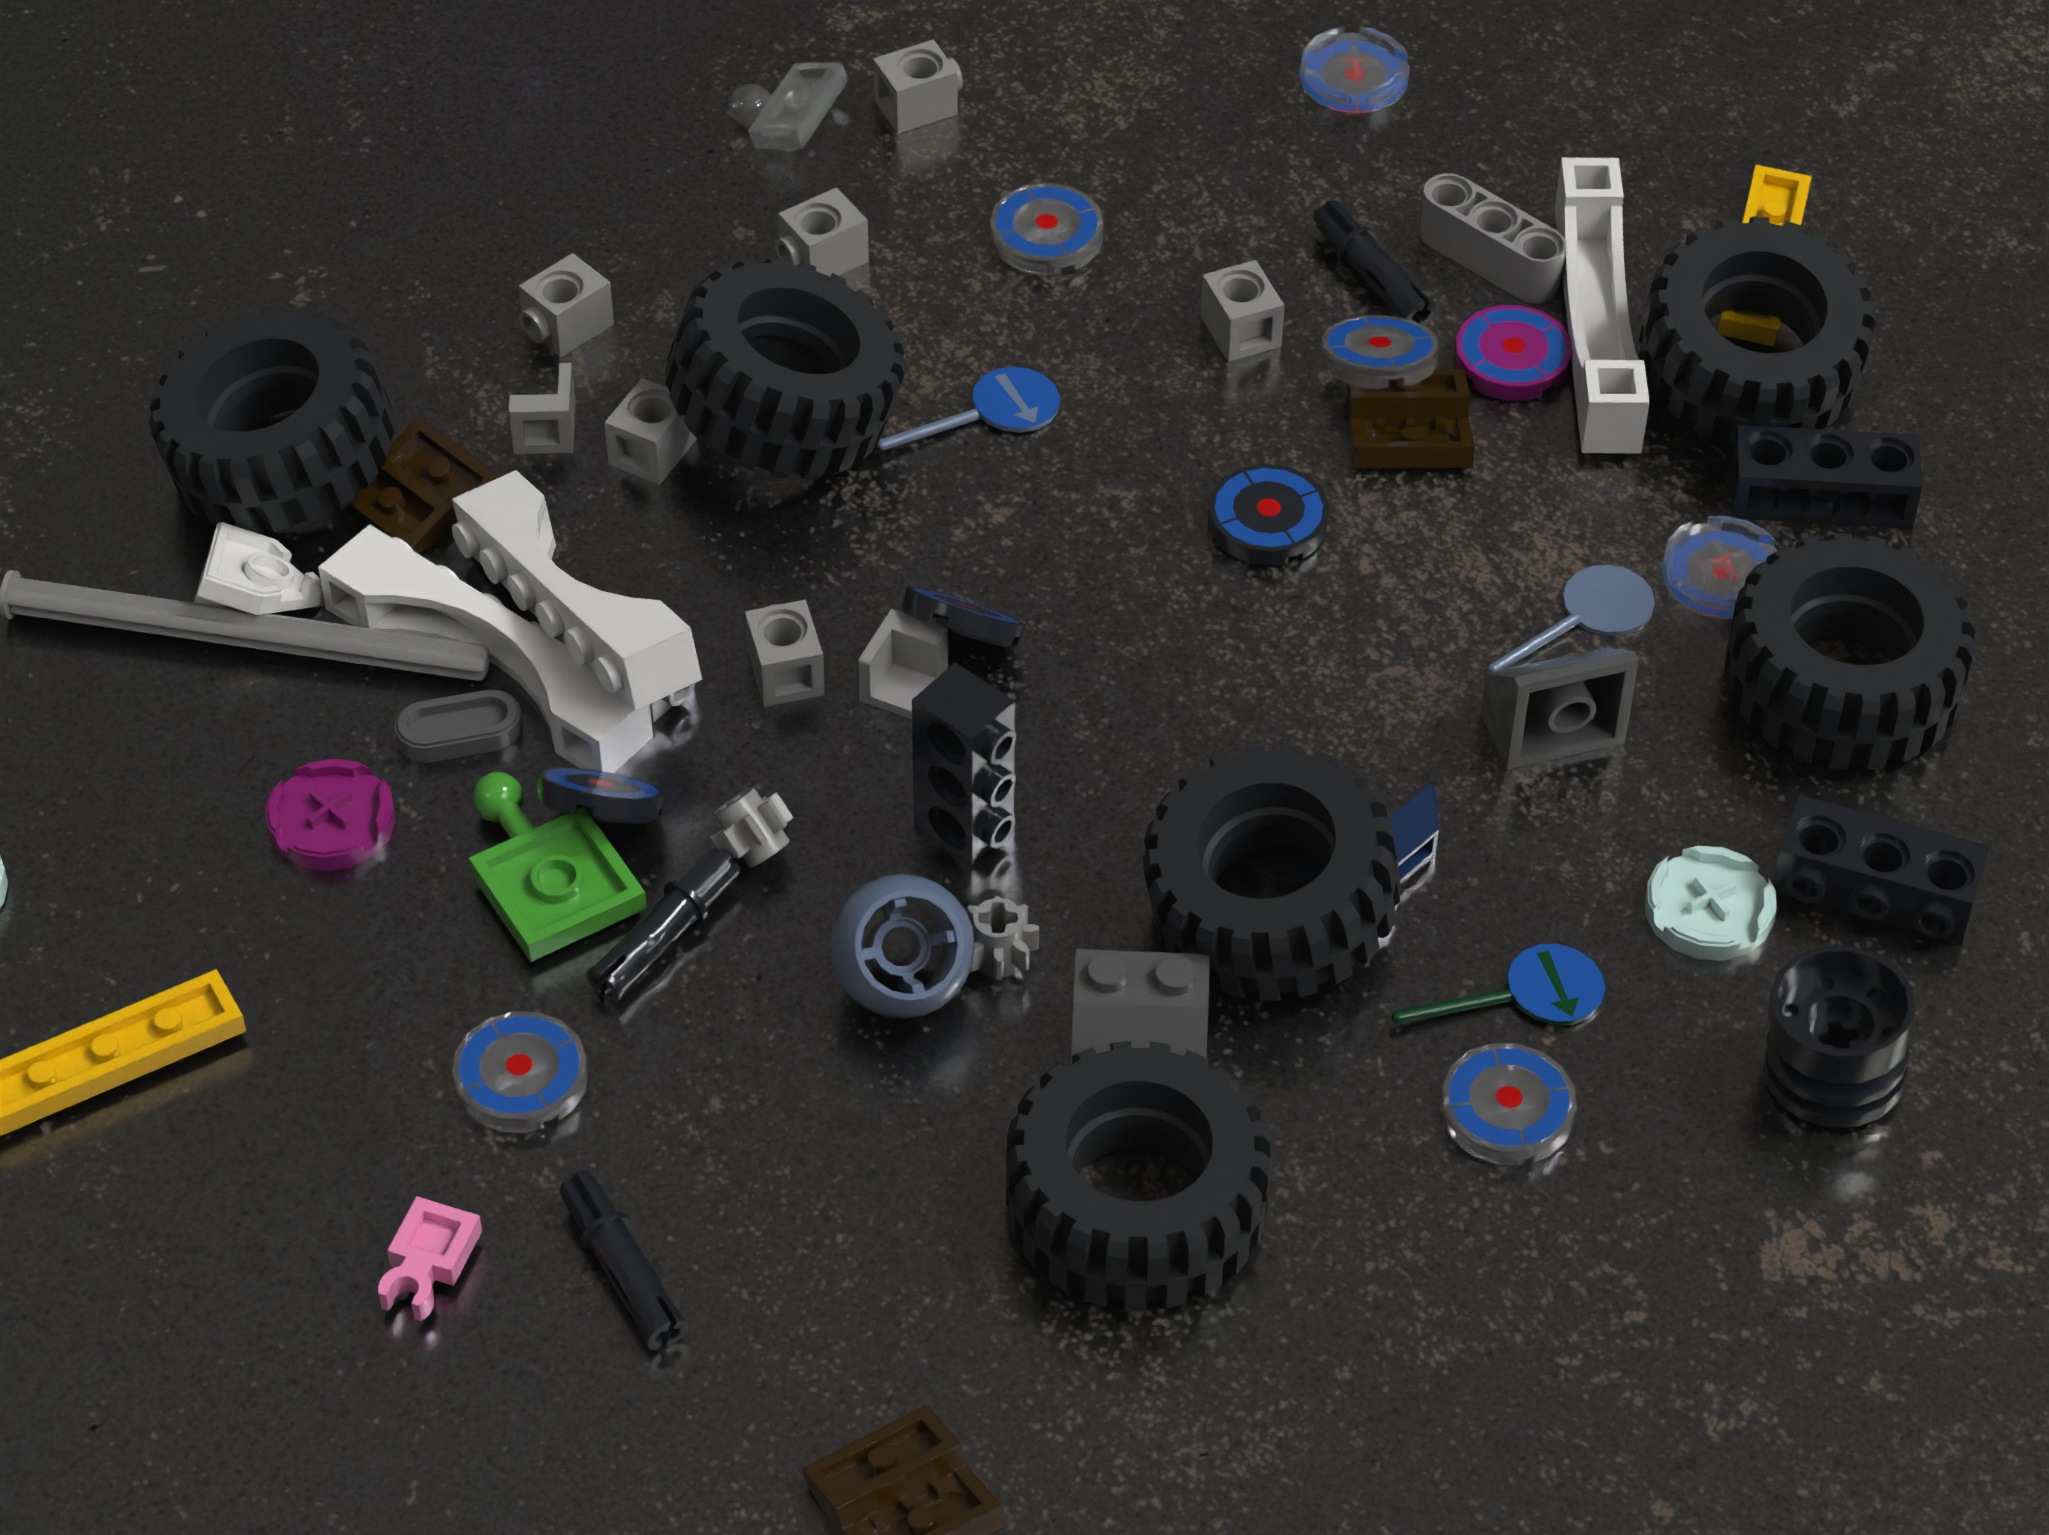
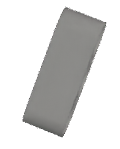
M1439 174L1426 182L1424 185L1419 232L1422 241L1520 300L1540 304L1549 302L1557 297L1561 289L1566 252V241L1563 235L1457 174Z

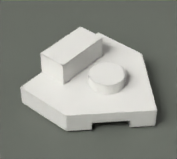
M218 522L200 577L194 603L220 607L227 605L255 615L323 606L324 598L320 578L314 572L305 573L304 576L290 563L291 552L279 541L224 522Z

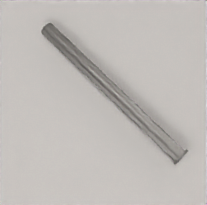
M9 570L5 574L0 588V615L3 619L9 620L13 619L16 614L475 681L485 679L490 664L489 649L483 644L275 614L255 615L234 608L21 578L19 571Z

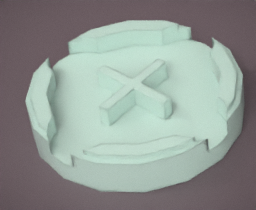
M1695 846L1683 849L1681 856L1674 857L1670 861H1668L1667 857L1656 865L1647 883L1645 916L1655 935L1673 950L1699 960L1726 961L1745 956L1765 942L1774 924L1776 915V890L1770 879H1768L1767 884L1765 878L1758 873L1759 866L1747 856L1724 847Z

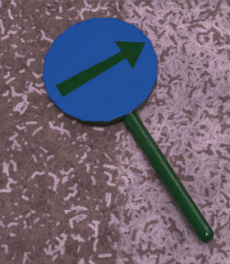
M1539 944L1523 950L1511 962L1506 979L1508 989L1397 1010L1392 1013L1391 1018L1395 1023H1404L1514 1001L1519 1010L1534 1020L1550 1025H1574L1589 1019L1600 1008L1606 988L1602 972L1591 958L1579 950L1560 944Z

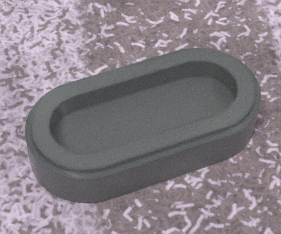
M482 690L416 702L404 708L395 721V733L399 750L407 758L422 763L502 750L512 745L522 732L521 709L518 701L512 695L500 690Z

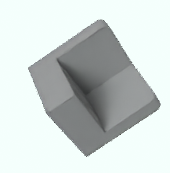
M559 363L558 394L510 395L509 420L513 454L573 453L576 401L572 363Z
M891 609L859 658V700L912 719V699L948 669V628L931 622L926 623L903 612Z

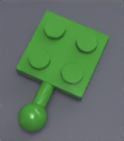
M492 772L478 780L472 793V802L476 812L489 822L500 823L511 839L469 857L470 873L530 962L647 909L645 891L584 806L576 809L575 813L570 812V814H565L535 828L521 809L524 798L523 790L513 776L504 772Z

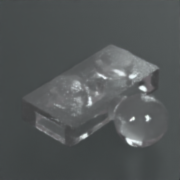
M842 62L794 63L773 95H770L764 87L757 84H746L739 87L730 99V113L736 122L751 126L748 133L755 149H781L784 151L803 149L849 79Z

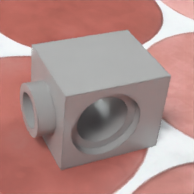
M934 39L873 58L874 101L897 134L958 115V91L963 88L962 74L957 62L953 58H947Z
M837 187L778 213L779 239L776 241V251L779 259H785L786 264L798 266L800 262L817 266L816 271L830 276L832 273L839 276L869 262L868 220Z
M571 253L519 285L521 303L519 320L524 332L532 341L536 343L541 342L560 358L614 325L610 281L574 253Z
M1256 260L1202 275L1200 317L1228 362L1282 347L1284 303Z
M641 378L604 422L609 465L659 485L696 441V437L685 425V415L678 416L669 397L670 392L667 387Z
M806 600L745 611L747 654L763 706H773L825 695L823 652Z

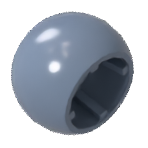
M902 873L879 877L865 883L851 894L838 912L832 927L830 941L832 966L839 983L848 995L866 1010L883 1017L895 1019L925 1016L939 1010L953 999L967 980L973 964L975 949L972 925L965 909L956 897L932 880L918 875ZM906 902L913 903L927 912L938 927L939 932L929 934L924 925L915 919L903 917L901 912L907 906ZM881 907L884 920L871 927L865 936L862 948L861 943L865 925L875 910ZM893 928L901 929L907 933L912 941V955L902 966H896L887 961L882 951L883 938ZM942 944L939 966L931 979L923 985V982L917 980L914 974L921 970L929 960L932 946ZM864 961H867L869 966L880 975L896 977L899 992L891 991L876 981Z

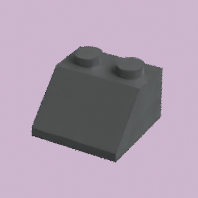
M1600 648L1582 653H1568L1559 658L1523 666H1509L1500 671L1487 673L1481 717L1506 770L1625 744L1639 663L1635 651Z
M1076 949L1071 1065L1072 1055L1092 1047L1095 1048L1096 1053L1110 1051L1111 1043L1131 1041L1132 1048H1150V1041L1165 1043L1171 1046L1170 1052L1184 1056L1186 1051L1190 1050L1206 1058L1210 956L1187 953Z

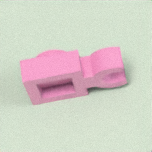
M416 1196L387 1250L390 1266L394 1268L384 1274L378 1285L381 1309L389 1311L398 1295L404 1292H413L416 1294L411 1303L414 1319L423 1321L427 1318L434 1307L432 1285L435 1280L452 1286L455 1285L482 1233L480 1215Z

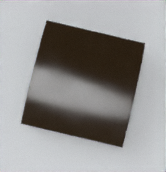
M1464 369L1347 370L1348 417L1354 468H1473L1475 446L1469 422L1470 394Z
M418 416L392 443L384 466L376 465L379 471L376 479L366 490L360 487L355 492V501L348 506L389 537L402 539L414 552L420 553L453 533L452 525L458 523L452 498L501 476Z
M926 1404L802 1468L805 1481L839 1535H989L1006 1526L1001 1503L965 1463L962 1444Z

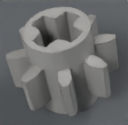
M751 787L730 799L714 812L721 826L716 829L717 832L710 836L717 849H725L731 853L733 859L735 857L737 859L743 857L750 868L773 856L790 841L782 829L794 817L777 792L769 797L764 796L761 798L756 789Z
M1000 896L986 900L978 907L969 905L967 907V915L973 928L975 942L974 958L970 972L979 970L984 975L1001 980L1002 977L1012 975L1018 969L1027 971L1029 969V951L1039 949V926L1028 924V906L1025 904L1017 906L1014 902L1002 899Z

